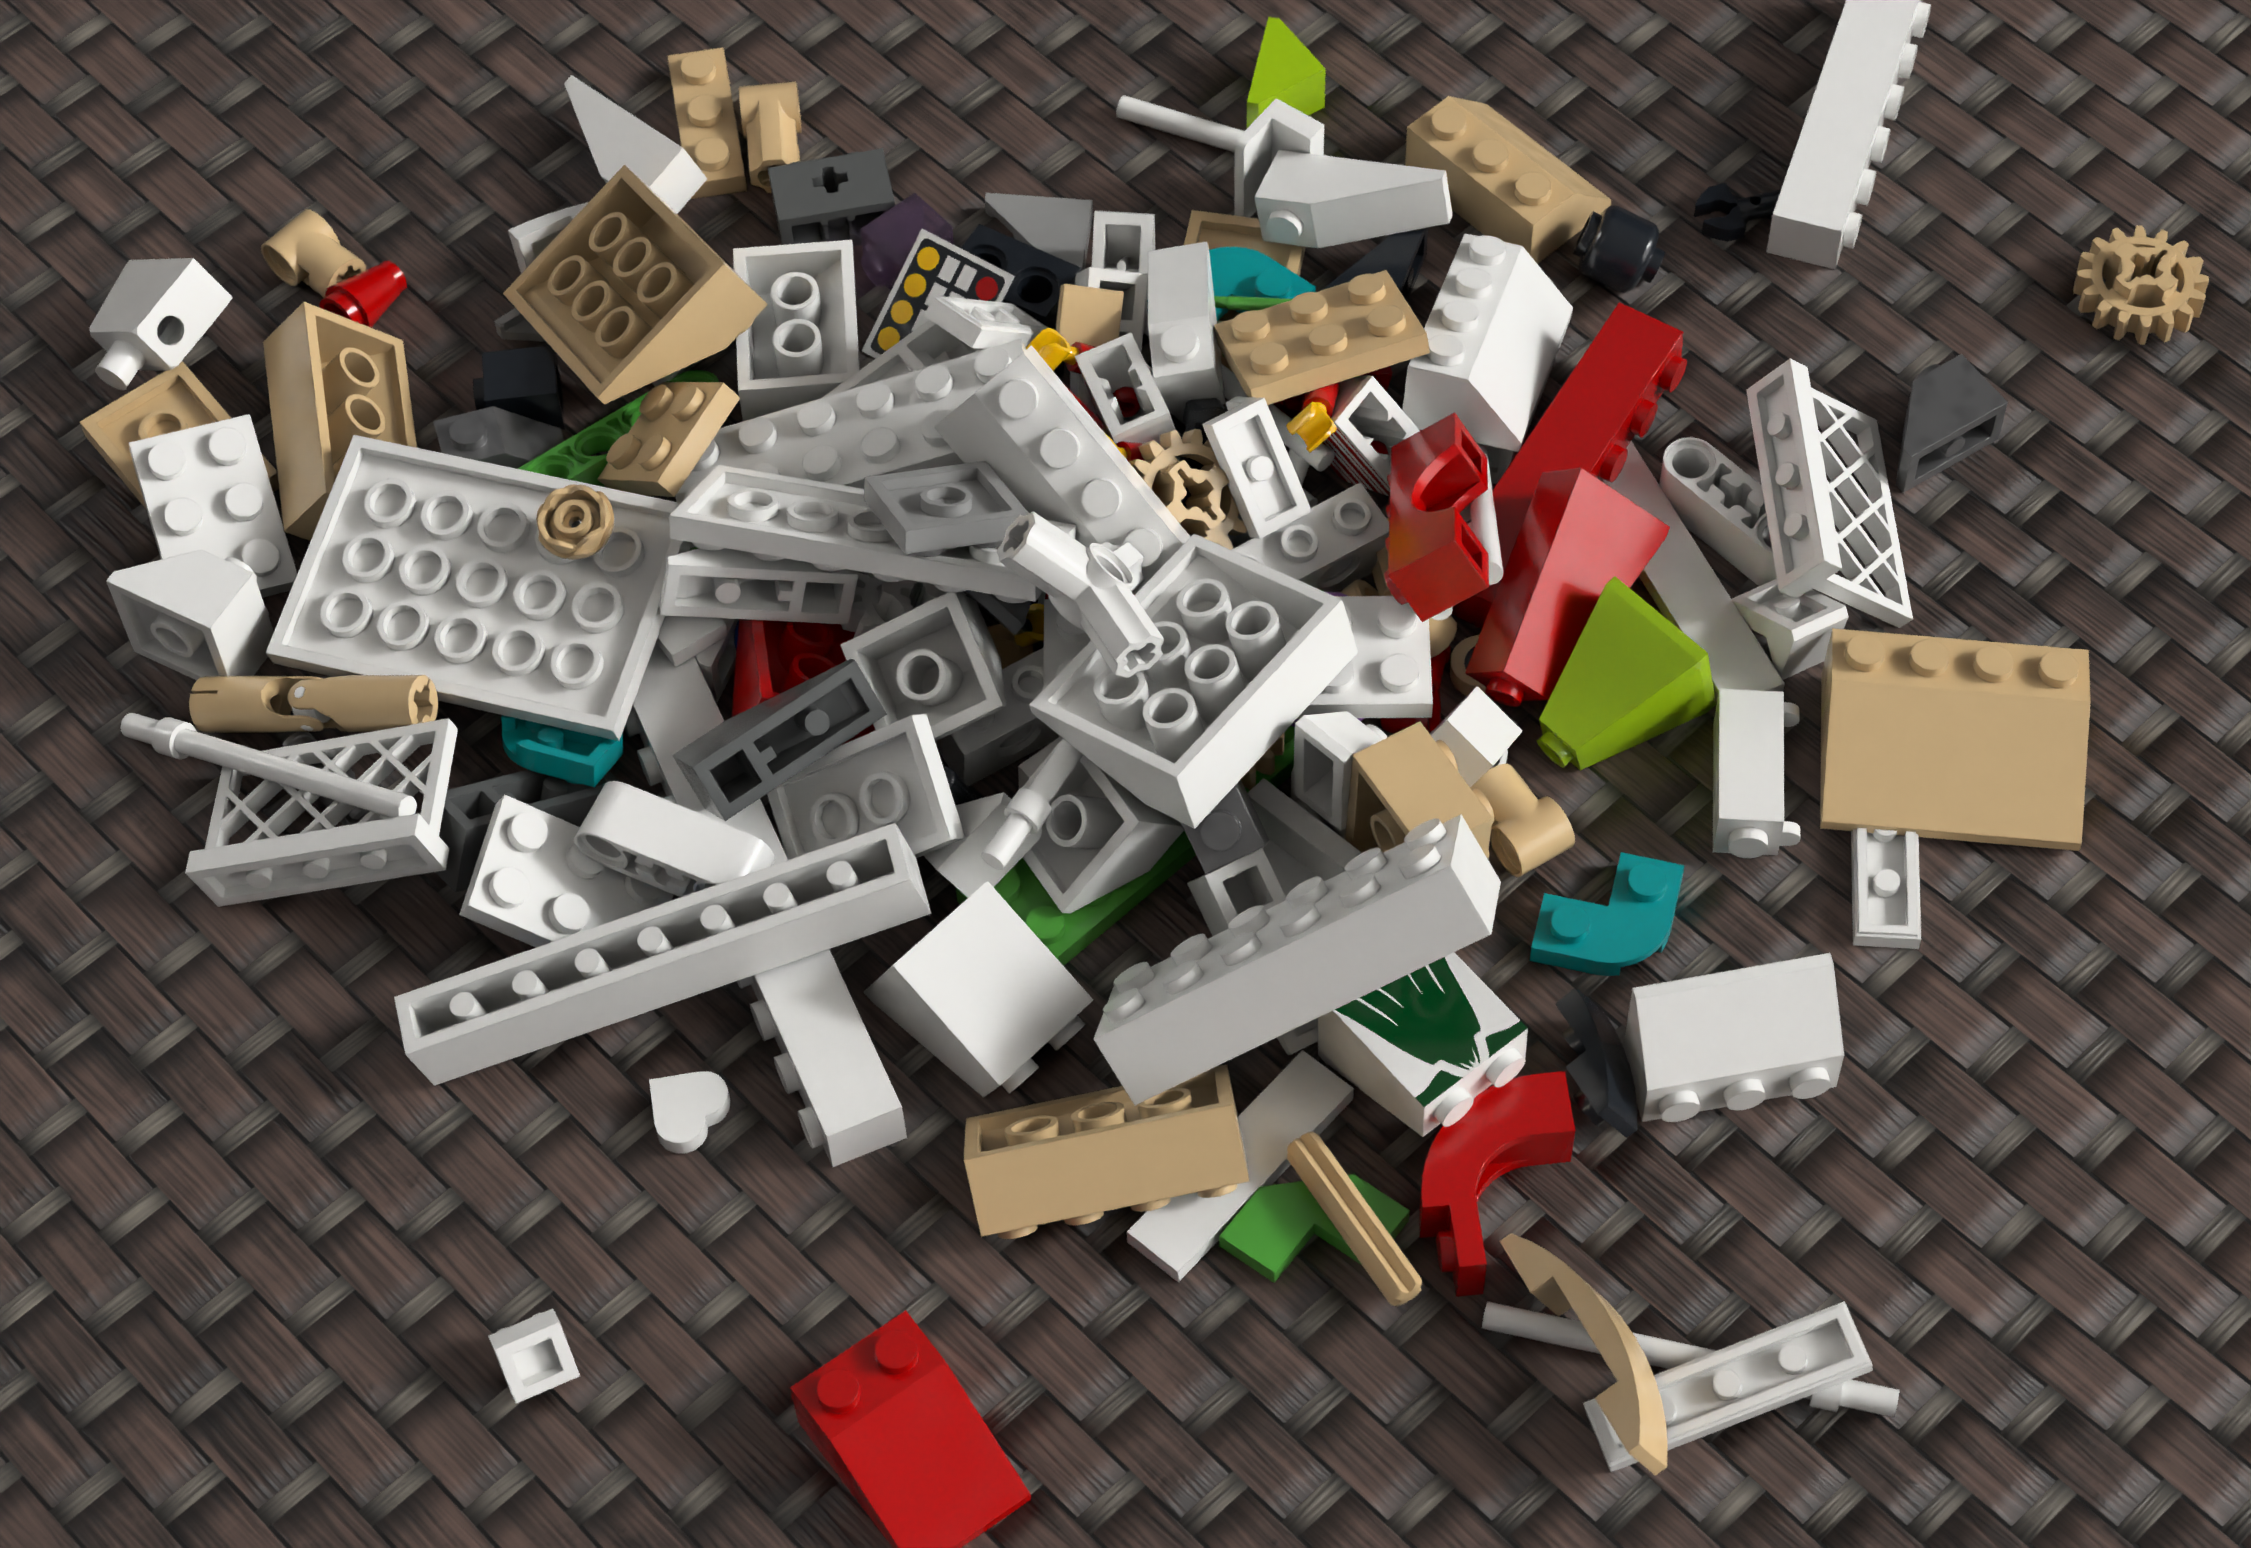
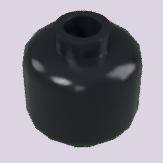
M1610 206L1603 210L1601 214L1594 211L1591 212L1578 237L1572 254L1580 257L1579 270L1584 276L1618 292L1626 293L1634 289L1640 279L1649 284L1652 282L1662 263L1665 251L1656 247L1659 239L1657 225L1619 206Z

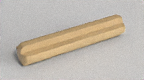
M1307 1132L1300 1138L1293 1140L1287 1147L1288 1161L1389 1304L1397 1307L1415 1298L1421 1292V1277L1319 1134Z

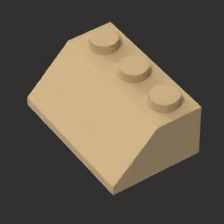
M1448 96L1407 127L1405 166L1446 171L1452 210L1482 234L1497 237L1503 242L1523 246L1537 264L1581 231L1592 211L1601 214L1603 210L1611 206V199L1487 104Z

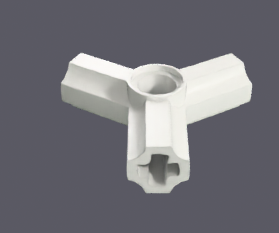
M1034 511L1025 516L1020 514L1007 528L1002 544L997 550L999 562L1047 593L1057 611L1071 624L1087 633L1115 675L1129 678L1137 672L1149 670L1163 655L1161 645L1164 638L1133 595L1145 581L1141 567L1144 557L1129 542L1122 545H1113L1108 542L1102 545L1092 543L1087 548Z

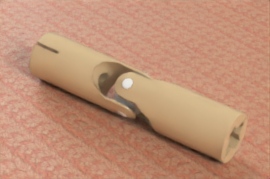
M347 675L325 679L313 676L200 677L194 683L191 690L194 694H190L189 699L190 716L193 724L204 733L317 732L323 730V728H337L345 732H372L435 721L438 712L437 691L432 680L426 675Z

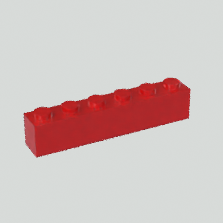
M1619 302L1493 489L1503 573L1543 472L1583 468L1602 482L1606 480L1610 483L1614 482L1619 476L1627 459V446L1635 435L1643 437L1647 433L1657 413L1658 405L1656 402L1664 390L1670 393L1673 392L1684 375L1687 359L1682 358L1683 331ZM1500 581L1489 585V588L1452 606V614L1482 629Z

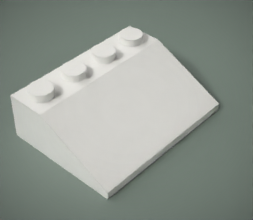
M1193 534L1134 595L1164 638L1161 645L1163 655L1149 670H1142L1129 678H1125L1112 672L1098 649L1090 641L1029 706L1032 714L1144 804L1195 829L1351 661L1358 651L1342 599Z

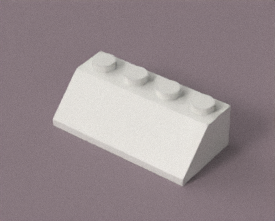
M1464 234L1424 327L1427 333L1430 353L1411 359L1408 365L1402 410L1419 430H1423L1455 412L1476 443L1519 452L1569 325L1573 310L1570 303L1523 246L1503 242L1494 236Z
M1032 345L934 426L964 464L986 461L1029 514L1034 511L1045 520L1075 524L1076 540L1087 548L1092 543L1102 545L1108 542L1113 545H1122L1129 542L1144 557L1141 567L1145 581L1133 595L1190 538V535Z

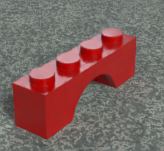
M1454 412L1391 447V473L1387 475L1390 487V505L1386 506L1389 519V537L1385 539L1389 554L1388 570L1384 572L1387 586L1396 601L1401 605L1409 603L1422 622L1489 588V554L1460 515L1474 499L1488 490L1487 457Z

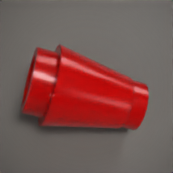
M385 260L379 265L328 287L325 298L320 301L319 308L372 328L400 293L406 289L407 281L397 265Z

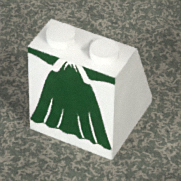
M1453 952L1318 1017V1055L1327 1065L1423 1137L1440 1123L1444 1127L1456 1123L1468 1112L1474 1102V1098L1492 1084L1495 1087H1501L1520 1072L1525 1064L1528 1028Z

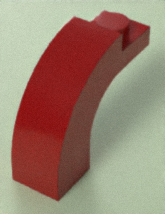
M1565 1071L1513 1078L1501 1087L1491 1086L1474 1098L1471 1108L1460 1120L1448 1127L1442 1126L1430 1147L1422 1174L1419 1234L1420 1238L1436 1236L1441 1273H1453L1456 1297L1479 1295L1484 1292L1487 1262L1477 1202L1485 1189L1501 1175L1517 1168L1571 1162L1575 1126Z

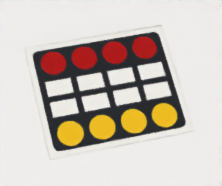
M921 229L862 352L876 359L927 322L929 319L924 314L934 297L945 296L1002 302L1015 276Z

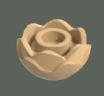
M582 484L568 485L552 491L537 511L536 519L539 541L550 553L563 559L578 560L596 554L606 545L614 528V513L607 496L601 491L596 492L589 486ZM581 521L580 525L572 528L574 522Z

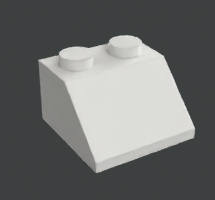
M200 549L114 571L106 580L134 652L195 680L205 676H254L268 657L266 650L274 633L269 619V612L262 599L255 573L249 566L236 558L226 557L222 559Z
M947 592L841 644L846 660L854 659L887 713V715L873 723L875 730L910 715L927 714L934 739L937 741L1006 708L1001 658L977 602L960 592Z
M1056 747L1042 762V764L1038 767V769L1033 773V775L1028 779V781L1023 785L1022 788L1028 789V787L1035 779L1039 771L1042 769L1046 761L1049 759L1051 754L1054 752ZM1083 755L1049 803L1052 812L1041 826L1043 828L1041 837L1023 856V859L1062 913H1072L1149 872L1184 831V828L1180 821L1144 804Z

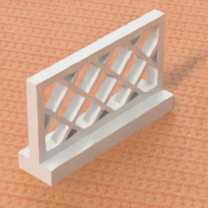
M1789 359L1746 389L1778 589L1780 592L1797 599L1813 588L1900 628L1913 620L1877 420L1811 388L1808 368ZM1845 429L1857 434L1859 447ZM1826 438L1829 439V441L1832 443V445L1834 446V448L1837 450V452H1838V453L1840 454V456L1843 458V460L1845 461V463L1848 465L1847 467L1844 466V464L1841 462V460L1839 459V457L1836 455V453H1835V452L1833 451V449L1830 447V445L1828 444V442L1825 440ZM1852 473H1854V475L1856 476V478L1859 480V482H1860V483L1862 484V486L1865 488V490L1867 491L1868 497H1867L1866 494L1863 492V490H1862L1861 487L1858 485V483L1855 481V479L1852 477V475H1851ZM1826 474H1827V476L1830 478V480H1831L1830 482H1828V480H1827V478H1826ZM1834 488L1838 489V491L1841 493V495L1844 497L1849 506L1857 515L1856 517L1852 515V513L1841 500V498L1836 493ZM1861 523H1863V525H1864V526L1866 527V529L1869 531V533L1871 534V536L1874 538V540L1876 541L1877 547L1874 545V543L1872 542V540L1869 538V536H1868V535L1866 534V532L1863 530V528H1862L1861 525H1860ZM1835 525L1838 527L1840 531L1837 532L1835 530ZM1844 538H1846V540L1852 546L1854 551L1863 561V563L1865 564L1864 568L1853 555L1848 546L1845 544V542L1843 541ZM1841 570V572L1847 579L1839 575H1836L1835 573ZM1870 574L1874 576L1876 581L1885 591L1886 597H1884V595L1875 585L1873 580L1870 578Z
M447 718L263 750V752L306 765L323 763L325 765L322 768L323 770L346 777L348 776L345 773L364 755L379 753L381 757L357 780L378 786L396 769L405 779L393 791L412 797L420 791L424 795L421 814L417 813L391 818L370 811L357 824L334 827L355 806L333 801L322 813H319L312 806L320 797L319 795L303 790L297 791L293 787L266 779L241 801L238 796L242 777L250 774L222 766L205 849L190 851L185 873L218 907L446 870L450 848L439 837L458 728ZM433 743L432 753L412 772L402 764L419 746ZM284 789L291 798L265 823L262 822L255 814L277 793ZM305 810L314 818L302 832L279 836ZM249 820L258 827L243 843L228 845L230 837Z

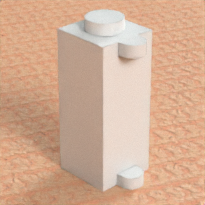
M1719 688L1713 722V852L1732 853L1741 858H1756L1762 855L1777 856L1779 846H1793L1800 842V826L1794 822L1784 821V727L1798 724L1800 715L1799 707L1796 704L1784 702V692Z

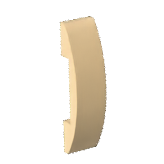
M1510 1233L1500 1243L1529 1291L1558 1317L1570 1308H1573L1618 1381L1595 1397L1626 1451L1656 1476L1667 1468L1668 1442L1666 1420L1656 1379L1636 1337L1609 1302L1566 1263L1541 1246Z

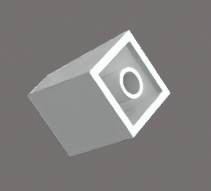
M988 881L864 991V994L877 1007L983 1098L1000 1085L1008 1093H1011L1039 1068L1031 1057L1047 1042L1055 1050H1058L1085 1025L1078 1017V1014L1093 1001L1092 997Z

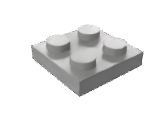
M986 461L864 477V501L905 554L930 557L939 555L948 548L969 545L981 548L999 547L1005 537L1007 528L1020 514L1023 516L1029 514Z

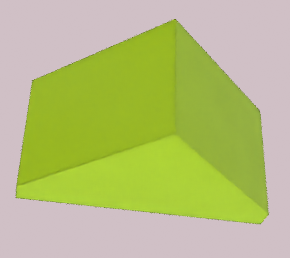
M1268 17L1247 99V128L1276 98L1308 116L1325 107V67L1280 18Z

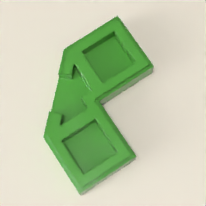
M1355 1174L1348 1175L1391 1237L1395 1239L1409 1222L1410 1210ZM1303 1181L1259 1187L1219 1236V1246L1273 1283L1276 1282L1314 1234L1361 1264Z

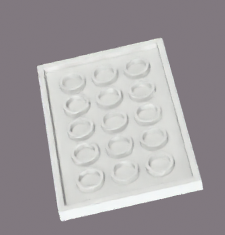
M353 435L266 654L274 664L332 677L347 675H426L435 685L438 701L620 741L666 616L660 615L659 607L667 557L687 552L692 545V542L670 539L669 515L681 503ZM573 484L586 485L596 492H603L609 499L614 513V528L606 545L596 554L578 560L563 559L550 553L539 541L536 519L539 507L545 502V499L552 491ZM581 521L574 522L572 528L580 525Z

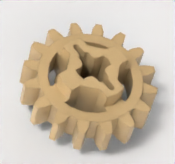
M2136 226L2132 237H2126L2119 228L2112 229L2109 243L2096 237L2092 241L2090 252H2082L2073 287V293L2081 295L2078 309L2080 313L2096 312L2092 325L2096 329L2102 328L2107 324L2114 326V339L2116 340L2122 339L2126 332L2135 333L2136 340L2141 345H2145L2149 333H2155L2160 340L2167 342L2170 340L2173 327L2186 333L2190 328L2192 318H2199L2209 282V276L2200 274L2203 265L2202 258L2185 257L2189 246L2185 240L2174 246L2166 243L2168 231L2165 230L2157 233L2155 238L2146 237V231L2143 226Z
M1193 429L1184 432L1182 439L1177 430L1160 435V444L1152 440L1139 446L1144 460L1135 459L1129 461V463L1189 535H1199L1232 550L1233 545L1228 535L1237 536L1245 534L1247 529L1244 522L1238 518L1239 511L1227 485L1229 480L1225 472L1220 468L1209 440L1203 444L1201 430ZM1176 457L1190 458L1204 466L1200 470L1191 469L1185 460L1178 461ZM1186 488L1189 490L1191 496L1187 498L1185 502L1187 508L1183 506V503L1181 501L1187 494Z

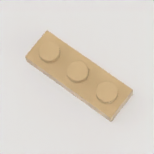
M724 47L668 55L681 146L707 177V180L691 199L747 191Z

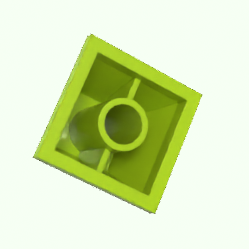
M1614 576L1605 585L1539 718L1543 734L1537 740L1539 747L1558 766L1564 768L1571 762L1581 771L1707 713L1716 706L1708 653Z

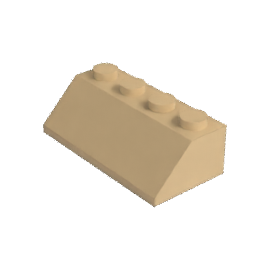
M303 302L263 341L283 528L286 533L311 541L353 435L417 448L403 340Z
M1227 1064L1216 1066L1137 1105L1133 1104L1123 1086L966 1118L964 1164L981 1237L998 1234V1237L1002 1239L1020 1238L1036 1231L1037 1225L1064 1220V1223L1067 1225H1083L1100 1219L1104 1215V1211L1128 1206L1133 1211H1151L1167 1205L1171 1201V1197L1196 1192L1199 1197L1203 1198L1219 1197L1233 1192L1237 1188V1184L1249 1182L1246 1156Z

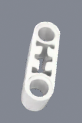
M1686 437L1672 442L1664 452L1659 485L1685 527L1758 586L1777 579L1762 485L1711 444L1702 439Z
M619 781L605 783L574 837L578 849L591 860L679 897L772 866L775 861L773 851L759 838Z

